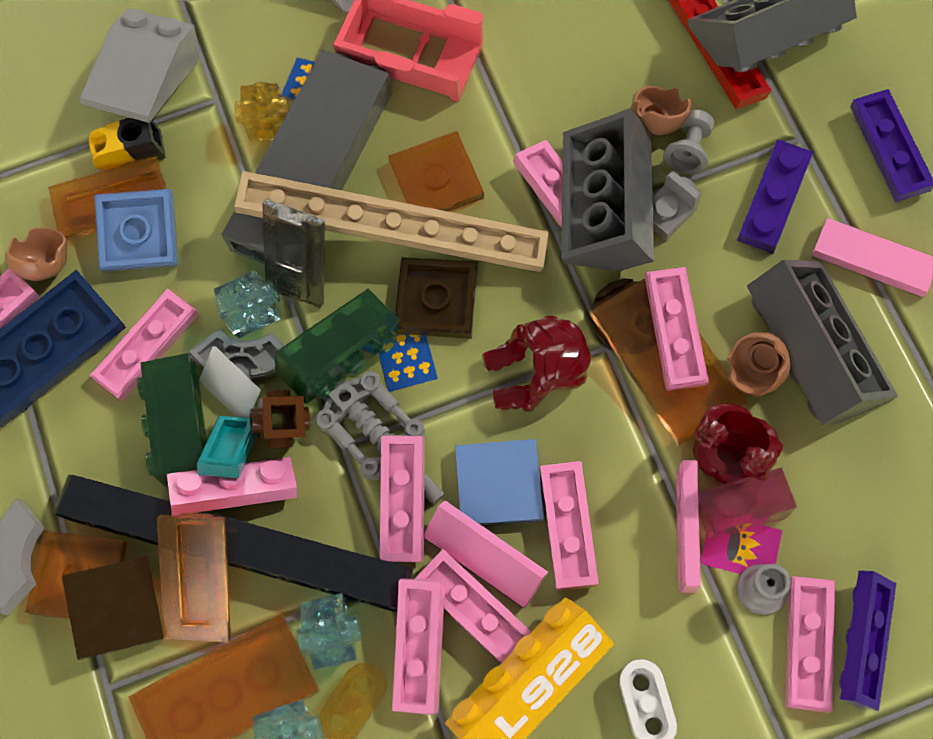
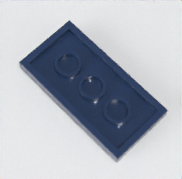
M77 269L0 329L1 428L127 328Z

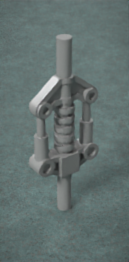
M310 352L303 358L302 363L330 392L323 410L319 411L316 416V422L320 430L328 433L343 451L348 450L360 464V471L365 479L381 480V457L366 458L354 445L356 441L339 423L349 416L353 423L357 422L356 426L359 430H364L363 434L367 438L371 437L370 442L374 446L378 445L377 449L380 453L381 436L395 435H390V430L386 426L382 427L383 422L379 418L375 419L376 415L373 411H368L369 407L363 401L373 396L388 413L392 412L405 426L403 436H424L425 429L423 423L416 419L411 420L400 409V403L381 384L377 373L369 371L364 373L362 377L348 381L345 380L342 383L314 352ZM424 472V496L434 506L445 494Z

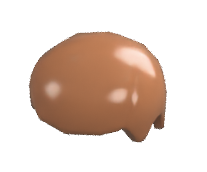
M644 86L634 94L631 110L646 126L652 136H667L678 131L683 126L690 112L691 99H686L683 102L679 97L677 88L664 90L657 86Z
M31 228L25 240L18 241L16 237L12 238L5 253L6 264L14 274L24 279L41 281L54 277L62 271L66 264L67 239L63 233L51 228Z
M753 332L738 339L727 357L731 369L729 381L743 395L760 397L777 390L787 379L790 371L791 362L787 347L781 342L780 338L772 333Z

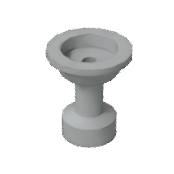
M691 110L682 126L687 134L686 138L671 143L665 148L663 157L670 168L689 175L699 174L706 170L709 162L708 156L699 143L701 139L708 137L713 129L714 119L709 113L702 110Z
M777 564L753 565L747 568L739 577L737 583L738 597L742 605L750 612L759 615L772 614L780 610L786 602L791 585L790 576L783 567Z

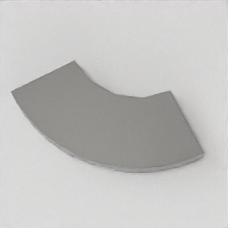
M217 329L187 352L194 362L204 369L211 349L215 346L252 382L272 379L298 365L297 360L273 332L257 340L242 341L230 338Z
M18 499L9 507L0 521V613L7 616L36 586L31 573V555L35 542L45 529L28 505Z

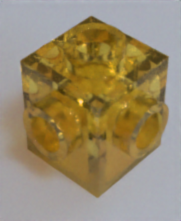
M257 82L253 85L240 86V101H235L236 121L238 124H243L249 141L274 139L290 109L288 97L282 98L278 83Z

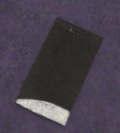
M265 199L262 203L265 287L283 296L321 308L324 304L325 220Z

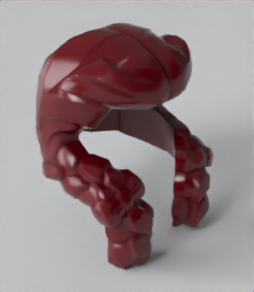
M549 315L524 325L518 324L513 329L510 339L505 341V344L482 354L483 365L488 371H498L503 367L510 366L514 361H522L525 358V352L528 347L533 352L534 375L531 383L525 386L517 385L499 390L494 389L493 401L495 409L522 408L525 412H531L550 392L557 389L574 390L585 384L587 379L586 372L591 363V354L581 329L569 320Z
M722 403L712 405L705 412L693 433L695 435L693 454L699 468L705 475L714 476L717 482L730 487H742L755 479L766 481L769 477L770 469L777 463V458L783 450V444L779 441L777 433L765 420L753 417L749 410L736 404Z

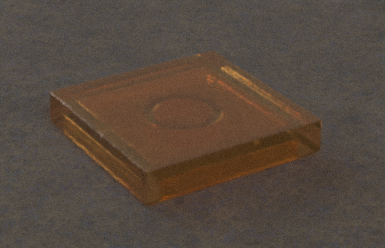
M458 131L388 155L390 166L407 204L449 212L484 199V191Z
M44 531L33 575L36 586L29 592L25 613L70 619L61 575L124 561L127 542L120 539Z

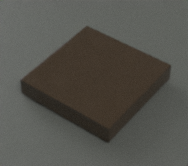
M401 257L394 333L472 339L478 262Z
M147 556L61 575L77 660L164 639Z

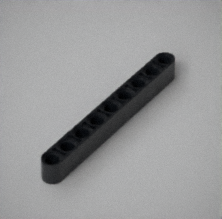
M69 474L67 476L53 512L54 515L75 523L393 612H397L399 579H411L413 573L411 569L396 563L207 511L172 516L170 501Z

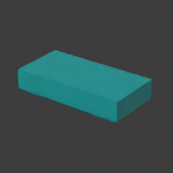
M218 417L197 462L198 475L240 477L257 436V433H251L249 418Z

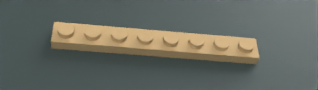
M242 171L234 206L235 213L540 273L544 267L549 234L547 231Z

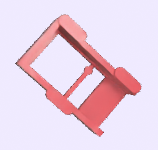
M354 0L333 45L335 53H343L353 61L367 66L370 64L376 65L386 73H389L391 79L450 96L451 100L459 102L484 43L483 15L478 11L450 4L446 6L445 10H441L411 0ZM374 19L424 33L419 38L420 44L413 60L385 51L379 52L362 47ZM430 35L447 40L435 69L418 64L425 46L430 43Z

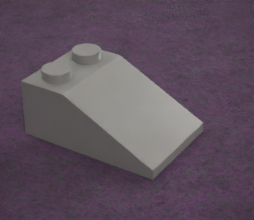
M128 8L110 27L80 96V104L149 123L198 63L195 25L180 22L174 18H164L148 14L139 9Z

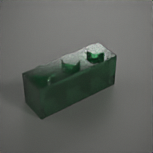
M368 288L277 350L275 354V373L297 396L304 397L305 404H308L316 397L324 398L332 392L337 382L348 374L349 376L356 375L365 367L370 358L377 353L380 355L385 354L395 345L400 319Z
M188 353L140 362L142 376L137 377L138 393L141 400H145L146 414L141 415V424L145 437H149L151 449L150 452H146V466L150 476L154 475L164 486H168L167 474L198 470L197 462L207 443L198 367Z

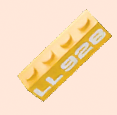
M565 597L560 603L552 606L547 611L544 620L529 635L524 636L517 642L514 651L498 667L488 672L483 683L468 699L461 701L454 708L452 715L444 724L459 739H526L611 649L614 642L585 609Z

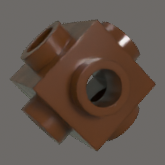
M290 390L267 391L266 397H262L256 402V408L250 409L251 433H257V442H268L269 449L293 448V441L304 438L305 431H308L310 427L309 408L304 407V397L291 396ZM273 414H278L283 418V426L279 429L272 427L271 416Z

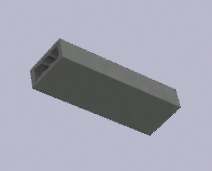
M322 49L255 173L342 190L392 95L389 73H386L376 65L370 64L367 66L353 61L343 53L338 52L334 54ZM234 210L221 235L230 251L297 277L321 229L235 213Z

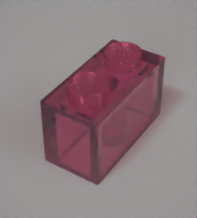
M782 467L771 470L766 481L748 477L701 491L698 496L699 516L708 541L785 519L797 508Z

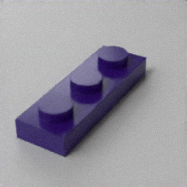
M889 89L853 99L850 109L894 201L899 202L931 192L933 189V178Z
M777 139L737 241L772 254L774 253L813 151Z
M859 570L857 584L852 593L854 605L851 625L846 634L847 653L844 670L840 676V700L862 709L879 711L896 583L875 571Z

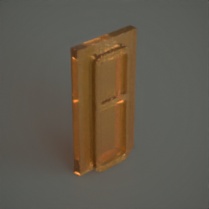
M157 156L48 186L57 231L63 233L67 240L97 231L94 195L167 189Z
M182 513L178 516H158L157 528L164 639L229 642L231 640L225 517Z

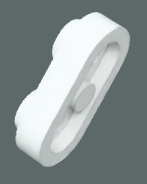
M639 659L630 662L620 674L619 687L634 738L674 739L677 732V722L661 670L657 665L648 660ZM637 675L644 676L648 680L647 690H636L633 686V678ZM649 718H655L660 722L661 730L659 734L651 735L646 731L645 723Z

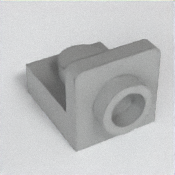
M671 171L666 176L665 185L652 197L653 231L666 241L697 210L701 193L690 179L680 177L674 171Z

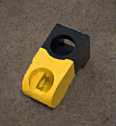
M125 118L95 129L88 136L92 163L98 169L113 170L122 167L125 163L149 157L151 161L166 158L161 129L153 120L148 123L133 118Z

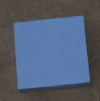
M171 189L94 195L100 271L109 272L179 266L174 194Z
M536 439L455 445L461 512L481 526L543 522Z

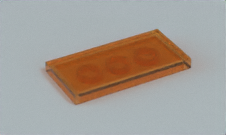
M645 278L591 310L590 316L677 446L695 436L693 434L705 412L712 405L730 403L743 406L747 403L741 392L731 385L729 381L730 376L700 333L699 336L709 383L705 386L666 391Z
M280 614L128 696L146 739H235L321 690L285 616Z

